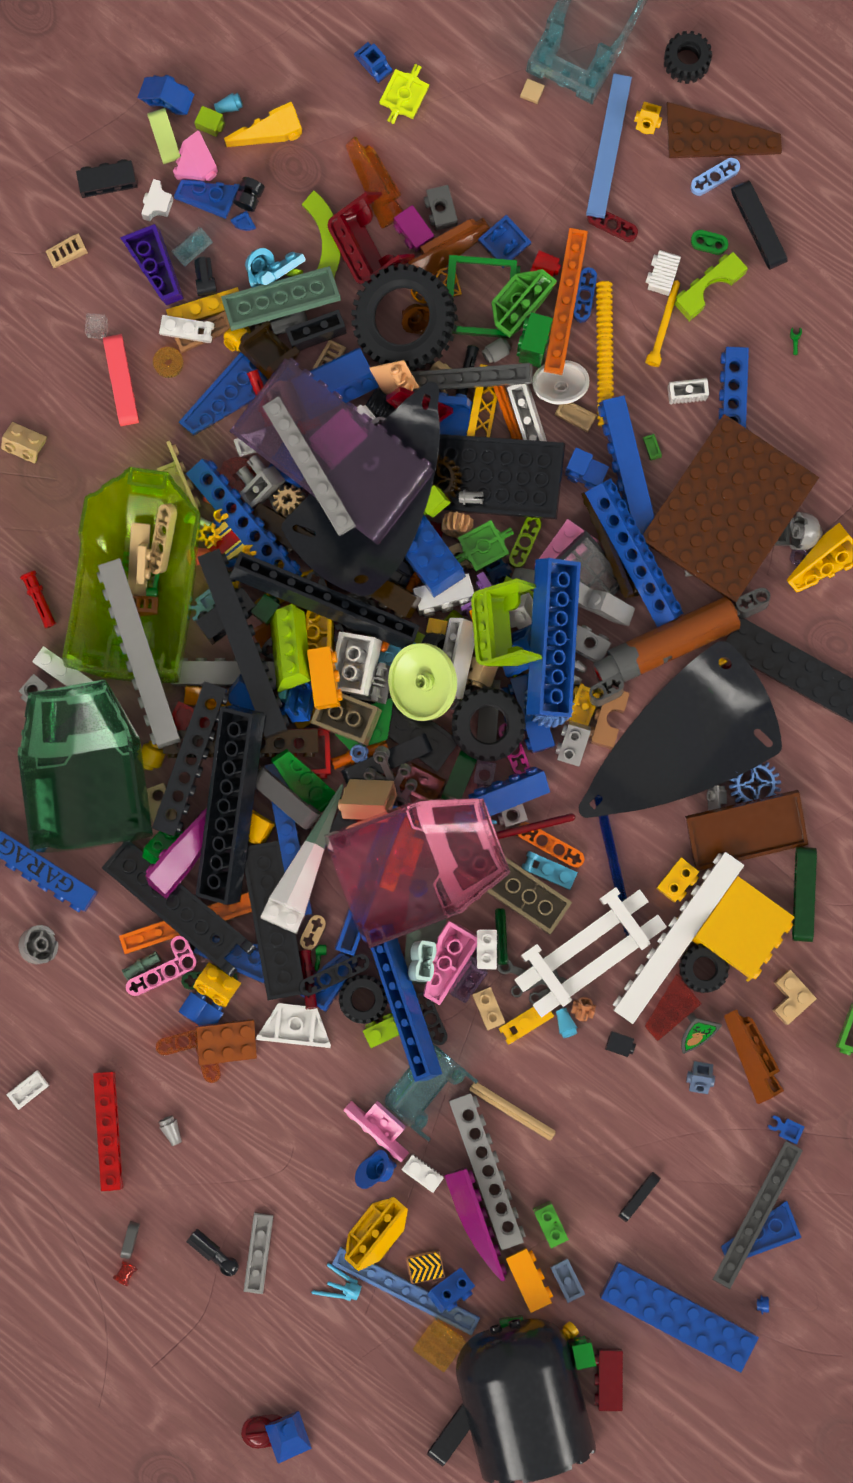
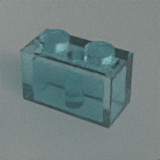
M198 227L171 252L182 266L185 267L211 245L213 241L201 227Z

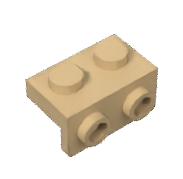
M12 422L2 436L1 449L26 461L36 463L38 453L45 444L47 437Z

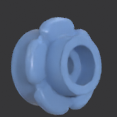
M359 744L351 748L350 756H352L354 762L358 763L367 759V754L369 753L367 747Z

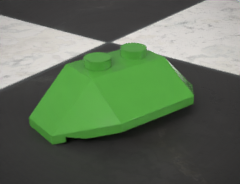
M543 269L515 274L491 302L495 327L509 338L512 337L523 327L525 318H529L531 312L535 313L557 283V280Z

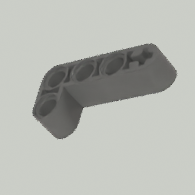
M261 766L259 768L256 788L298 825L306 830L310 829L322 813L313 805L302 800L265 767Z

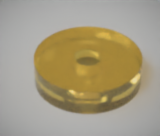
M163 347L155 353L153 366L160 376L173 378L182 371L184 361L177 349ZM171 360L172 363L170 365H166L165 361Z

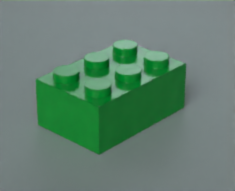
M532 312L529 318H525L516 355L519 356V363H530L534 367H541L551 333L553 318Z

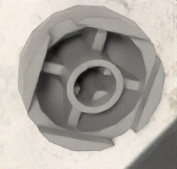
M796 512V516L789 522V535L791 537L789 546L794 550H809L822 537V528L818 519L812 514Z
M43 925L33 926L24 931L19 938L18 944L19 953L22 958L28 963L35 965L44 964L54 959L58 952V941H55V933L49 927Z

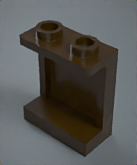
M266 321L264 324L259 323L250 334L248 332L245 333L240 339L241 343L238 349L270 381L296 362L300 351L295 346L289 349L269 329L271 323Z

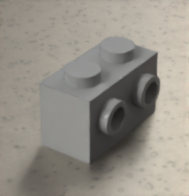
M569 720L568 725L564 724L561 733L564 739L562 743L558 742L555 752L558 754L557 760L579 767L591 727Z

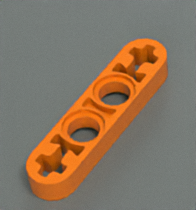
M523 822V823H521L519 826L526 825V824H530V823ZM541 829L536 830L538 833L534 836L533 842L529 840L532 836L518 834L520 839L573 868H578L584 863L585 859L582 852ZM539 835L547 837L548 842L546 845L540 846L537 844L536 839ZM560 844L564 847L562 855L554 853L553 848L555 845ZM568 849L572 850L569 853L572 856L580 855V863L576 862L573 864V860L570 857H567V860L563 859Z

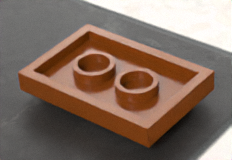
M253 1019L195 1026L199 1066L257 1059Z

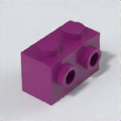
M413 205L394 217V229L399 235L402 233L406 246L410 250L413 249L415 253L421 250L420 247L434 239V234Z

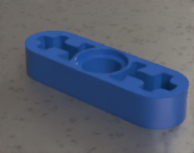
M590 267L584 268L581 271L573 316L580 323L586 322L590 318L597 273ZM587 273H591V277H593L590 278L589 286L585 285L586 277H583ZM587 290L591 296L589 299L584 300L580 297V292ZM584 304V313H587V315L585 314L583 317H580V314L577 312H580L581 305Z

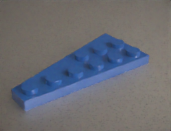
M240 352L183 416L179 424L194 436L256 400L257 398L247 373L257 368ZM287 367L269 381L258 371L265 388L279 381L287 382L296 376V373Z

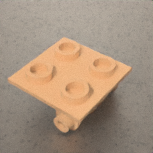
M404 360L369 367L382 392L387 395L399 386L411 391L419 388Z

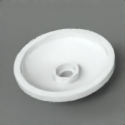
M565 360L562 375L544 372V364L533 376L532 383L536 395L552 404L572 403L584 396L589 388V375L585 368L569 360Z

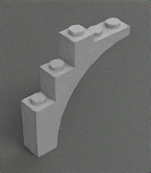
M515 567L511 579L518 578L534 584L535 570ZM580 582L578 607L593 612L615 624L630 625L635 611L634 607L608 592L593 590Z

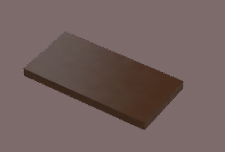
M798 790L685 816L694 865L698 871L714 867L713 861L719 853L722 855L726 852L736 860L742 861L809 845L800 792Z

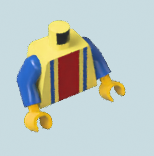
M221 508L214 512L212 523L216 525L215 529L220 528L222 530L219 533L222 540L216 542V547L213 544H209L207 548L210 552L220 549L221 554L225 553L229 564H226V567L232 568L240 551L250 556H255L257 552H250V548L253 545H244L227 523L222 521L228 518V514L225 513L221 516Z

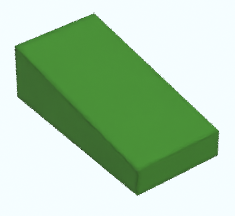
M655 435L643 437L650 461L661 458L662 454Z

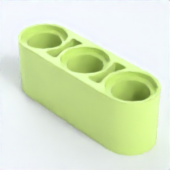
M162 108L147 113L163 164L176 161L181 156L166 109Z

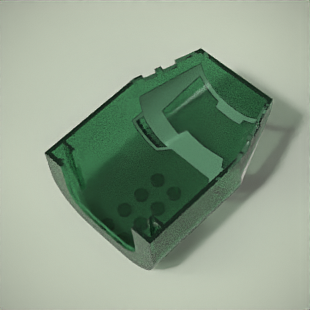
M99 680L28 693L24 715L26 718L24 730L21 732V747L18 748V762L30 850L42 853L65 852L135 841L152 836L153 829L140 738L108 682Z

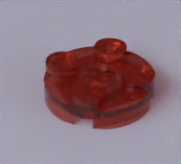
M233 457L223 462L219 474L225 475L230 481L228 483L232 489L235 488L240 493L246 485L241 478L240 481H236L232 477L233 474H236L244 466L248 468L253 477L257 474L247 463V459Z

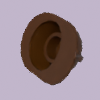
M411 304L405 310H402L403 329L409 333L422 335L429 323V307Z

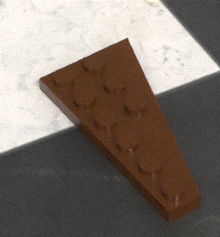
M666 103L669 158L775 155L782 153L780 133L674 103Z

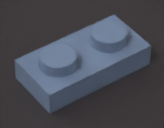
M568 1258L550 1267L568 1303L585 1295Z

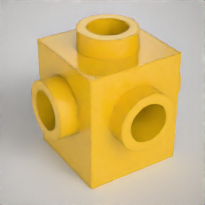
M644 101L641 111L637 110L634 122H637L636 130L644 134L654 135L655 128L659 129L662 117H659L662 106Z

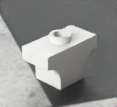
M153 179L149 193L144 195V207L141 213L144 220L151 221L157 215L164 217L169 215L173 197L172 194L162 190V184L159 180Z

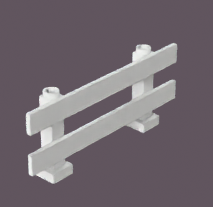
M616 887L599 899L603 905L608 904L611 910L544 959L539 954L541 948L538 944L521 955L525 962L529 960L533 966L514 979L520 989L524 992L543 979L551 990L550 993L533 1004L541 1018L561 1004L564 1007L570 1003L572 995L640 947L641 950L651 944L649 940L667 927L659 915H656L641 927L631 916V914L649 902L640 889L623 902L618 898L620 892ZM621 922L630 935L561 984L552 971Z

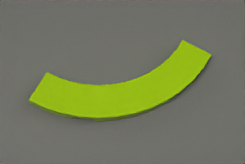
M313 190L302 203V207L313 217L321 234L322 254L317 270L330 266L335 278L341 253L328 230V221L334 215L322 197Z

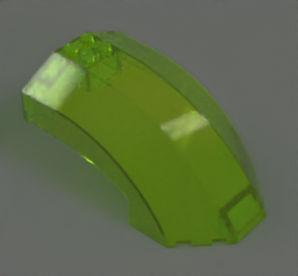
M129 467L118 477L112 478L103 484L94 493L85 496L78 530L81 544L76 582L62 655L65 667L108 679L132 682V679H135L133 672L129 673L126 661H129L127 654L123 655L120 643H123L121 636L117 637L114 628L117 622L115 618L111 619L108 610L111 604L109 600L106 601L102 590L105 589L104 583L99 582L96 572H99L98 565L120 558L128 580L131 523H148L151 525L149 548L151 549L158 509L163 504L172 503L177 509V518L168 567L165 572L160 573L158 581V615L140 616L161 683H179L194 593L200 512L175 483L169 472ZM163 525L162 530L163 533L166 535V528ZM160 543L159 548L160 551L163 552V546ZM152 572L150 579H148L147 587H153L155 574Z

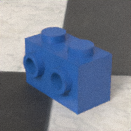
M459 1268L432 1288L427 1295L442 1314L446 1310L450 1312L456 1308L459 1300L463 1299L465 1301L472 1296L473 1293L471 1291L475 1285L463 1269Z

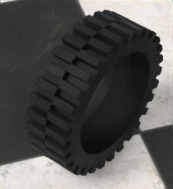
M398 264V268L394 265L388 266V271L381 269L379 270L380 275H371L372 281L370 283L365 281L362 284L365 287L364 291L358 290L357 292L360 298L359 300L354 299L353 305L356 306V310L351 311V315L355 317V320H351L352 326L356 329L353 331L354 336L359 339L357 342L364 348L362 350L382 365L404 360L410 371H416V367L420 369L426 368V363L432 365L435 363L433 360L435 357L440 359L443 356L441 353L443 349L446 351L449 349L450 346L447 345L449 340L453 342L454 336L452 331L456 332L457 330L454 321H458V316L455 314L457 307L453 303L454 298L449 293V289L437 277L421 267L417 268L414 265L407 267L404 264ZM407 288L417 291L426 300L430 313L429 323L425 332L417 340L408 344H393L380 335L375 323V313L379 302L386 294L396 289Z

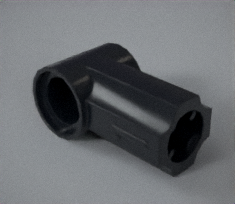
M210 257L195 259L194 265L197 277L195 281L198 296L217 294Z

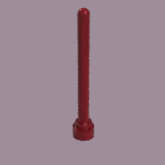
M570 813L498 832L491 829L486 831L491 844L494 845L495 842H498V839L574 821L575 815Z

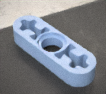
M728 158L692 180L691 192L694 195L701 196L736 176L740 169L739 161L735 158ZM728 164L731 166L735 165L734 171L729 169L725 172L726 176H724L723 171L728 168ZM717 172L721 178L719 181H712L710 174ZM704 177H706L707 183L703 185L702 190L700 188L696 189V183H704Z

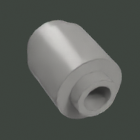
M498 338L485 346L482 354L489 364L492 362L496 363L510 354L509 350L511 347L506 339Z

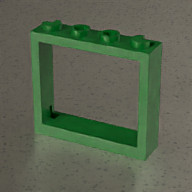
M449 255L447 288L454 298L456 263L511 267L510 279L515 274L520 273L521 266H517V260ZM457 326L456 332L452 331V334L509 338L499 329Z

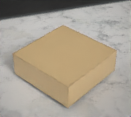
M527 79L520 98L538 104L545 85Z

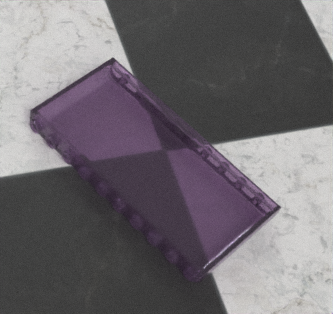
M291 357L289 360L284 358L230 429V432L316 497L262 407L279 396L356 525L355 528L379 545L434 473V470L431 468L432 464L424 457L421 460L416 457L417 452L409 446L404 448L400 445L402 441L396 436H388L386 434L387 430L383 426L372 424L371 421L373 419L365 413L359 414L356 411L358 408L351 402L347 404L343 402V397L335 390L332 393L327 390L328 385L320 379L318 382L312 378L314 375L307 369L303 371L299 369V363Z

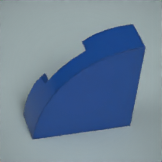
M247 211L230 219L231 223L240 230L251 231L256 229Z

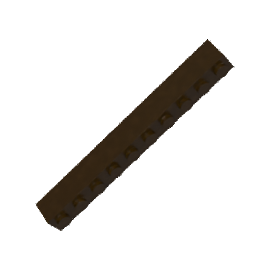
M258 503L253 515L259 517L265 525L263 527L267 532L271 531L277 538L275 540L276 543L279 541L284 544L283 547L287 551L293 553L295 550L287 540L281 527L286 517H283L265 504ZM300 525L292 527L294 531L308 537L315 536V534ZM358 575L354 578V581L359 584L366 583L368 577L366 575ZM390 579L373 594L364 596L369 600L374 598L379 601L377 605L386 610L388 608L394 610L393 614L402 619L404 617L411 618L422 599Z

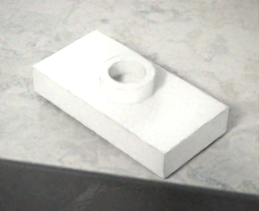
M37 1070L6 1095L16 1108L20 1110L50 1085Z

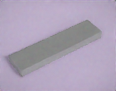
M254 1213L243 1292L263 1294L274 1215Z

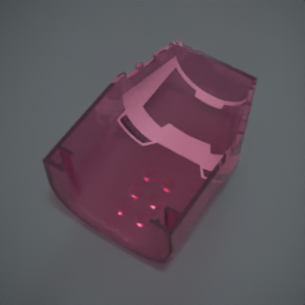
M483 798L415 800L324 835L327 849L348 907L363 942L369 948L464 912L469 905L481 898L486 891L493 888L510 874Z

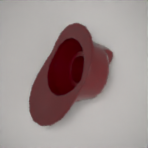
M269 1414L249 1418L242 1427L241 1435L243 1441L252 1448L272 1447L265 1425L282 1417L277 1414Z

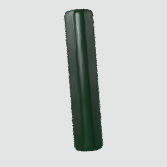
M499 908L495 910L498 965H506L508 963L505 909Z

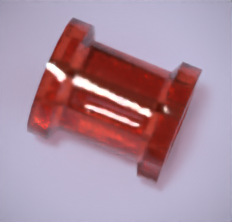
M123 1260L119 1272L113 1276V1279L124 1286H128L129 1279L138 1269Z

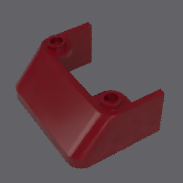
M364 192L328 221V230L355 281L359 284H363L365 281L370 283L372 281L370 276L373 274L376 276L380 275L379 270L381 269L388 271V266L392 265L398 268V264L406 265L415 258L414 254H399L397 256L388 254L381 257L365 227L373 218V212L369 205L382 196L381 192Z

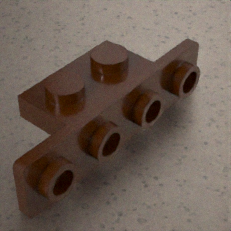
M411 763V772L399 785L400 789H405L408 779H415L418 786L410 795H414L420 798V800L441 799L439 794L446 780ZM453 804L435 805L440 812L451 814L455 806Z

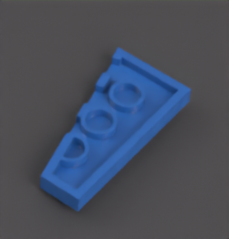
M213 937L214 943L220 941V938ZM253 944L256 949L251 955L237 945L225 960L233 965L237 972L264 983L258 944ZM195 948L193 953L208 959L203 953H201L197 948Z
M787 1201L770 1212L747 1258L802 1238ZM734 1238L721 1246L724 1257Z

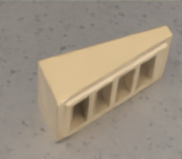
M79 233L46 251L53 268H57L88 253ZM77 243L79 249L76 250L73 244ZM68 246H70L72 249V253L70 254L66 248ZM61 249L64 250L66 254L65 257H62L60 253ZM55 252L57 253L60 259L58 261L55 260V257L53 255V253Z
M329 340L312 370L323 365V362L328 363L332 361L326 355L334 359L342 356L346 347ZM331 348L339 352L338 355L329 351V349Z

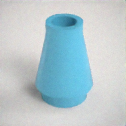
M231 93L219 102L214 103L216 112L226 113L239 111L243 104L238 93Z
M567 1008L556 1011L559 1034H562L563 1038L577 1034L576 1029L578 1027L568 1013Z

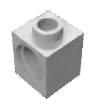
M33 674L19 690L22 694L20 698L30 705L31 702L33 703V697H44L50 690V687ZM36 686L38 693L30 696L29 689Z
M523 803L497 814L500 825H504L505 829L528 821ZM515 811L517 819L514 821L508 820L506 817L507 812Z

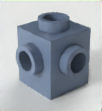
M694 1061L692 1070L687 1072L686 1083H689V1091L703 1094L709 1093L710 1087H714L715 1083L713 1064Z

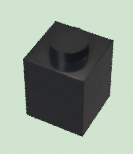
M611 1031L605 1050L628 1057L629 1054L633 1055L636 1043H633L634 1038Z

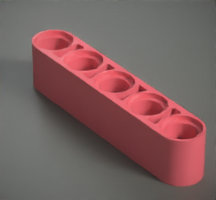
M122 334L103 337L120 427L139 423Z

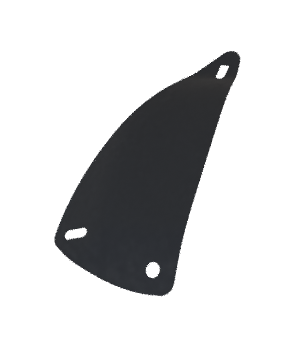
M435 382L426 383L408 397L327 476L356 525L354 528L339 536L313 491L282 523V531L287 540L310 568L330 583L356 595L367 596L373 594L394 574L406 556L421 523L431 492L439 452V387ZM424 394L431 396L429 407L426 410L422 407ZM373 458H380L379 464L375 470L368 471L363 467L364 464L367 463L368 468H371L372 465L376 464V461H373ZM300 525L315 531L316 535L308 537L294 531L292 527ZM358 575H366L368 581L359 584L354 581V578Z
M718 641L698 655L644 708L619 739L594 777L587 793L579 804V813L582 817L591 818L637 811L677 801L731 780L780 753L782 749L781 734L771 700L753 668L730 643ZM723 657L728 658L732 663L731 668L723 669L720 667L719 659ZM760 729L772 741L773 745L771 747L765 746L754 735V730ZM597 795L602 796V802L594 809L589 803Z

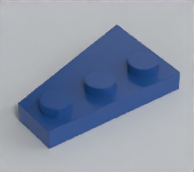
M341 952L317 973L347 960L349 957ZM351 961L348 962L353 972V968H355L358 965V963H354L351 965ZM343 965L339 966L338 974L342 977L346 976L348 968ZM325 973L322 974L320 982L324 985L330 983V976ZM314 977L315 986L317 985V989H320V986L316 982V977ZM348 979L316 993L317 1006L326 1012Z

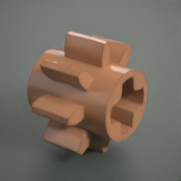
M581 997L579 1001L574 1000L571 1013L574 1014L577 1020L587 1021L588 1018L593 1019L596 1005H593L591 999Z

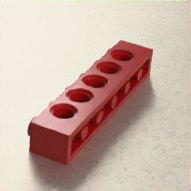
M115 1071L93 1073L101 1191L123 1189L116 1075Z

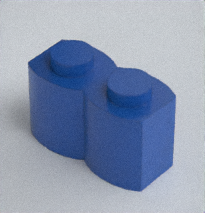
M198 991L196 993L191 992L178 1011L198 1025L219 1023L224 1015V1012L221 1011L223 1007L214 1002L212 1004L205 1001L207 997Z

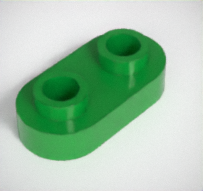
M697 230L691 237V245L696 250L721 255L728 248V240L720 234ZM697 239H702L703 243L699 244ZM715 244H721V248H716Z

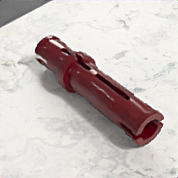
M311 950L299 951L304 979L314 975L313 972H315V967L312 965ZM305 982V990L310 993V989L315 986V983L308 984ZM316 993L311 996H304L306 1010L318 1008Z

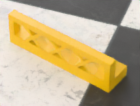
M493 386L487 387L485 390L484 387H476L467 436H475L476 431L483 427L487 433L486 437H490L497 403L496 394L492 390ZM490 391L494 398L493 401L486 405L482 395ZM486 409L490 414V419L483 423L479 418V413Z

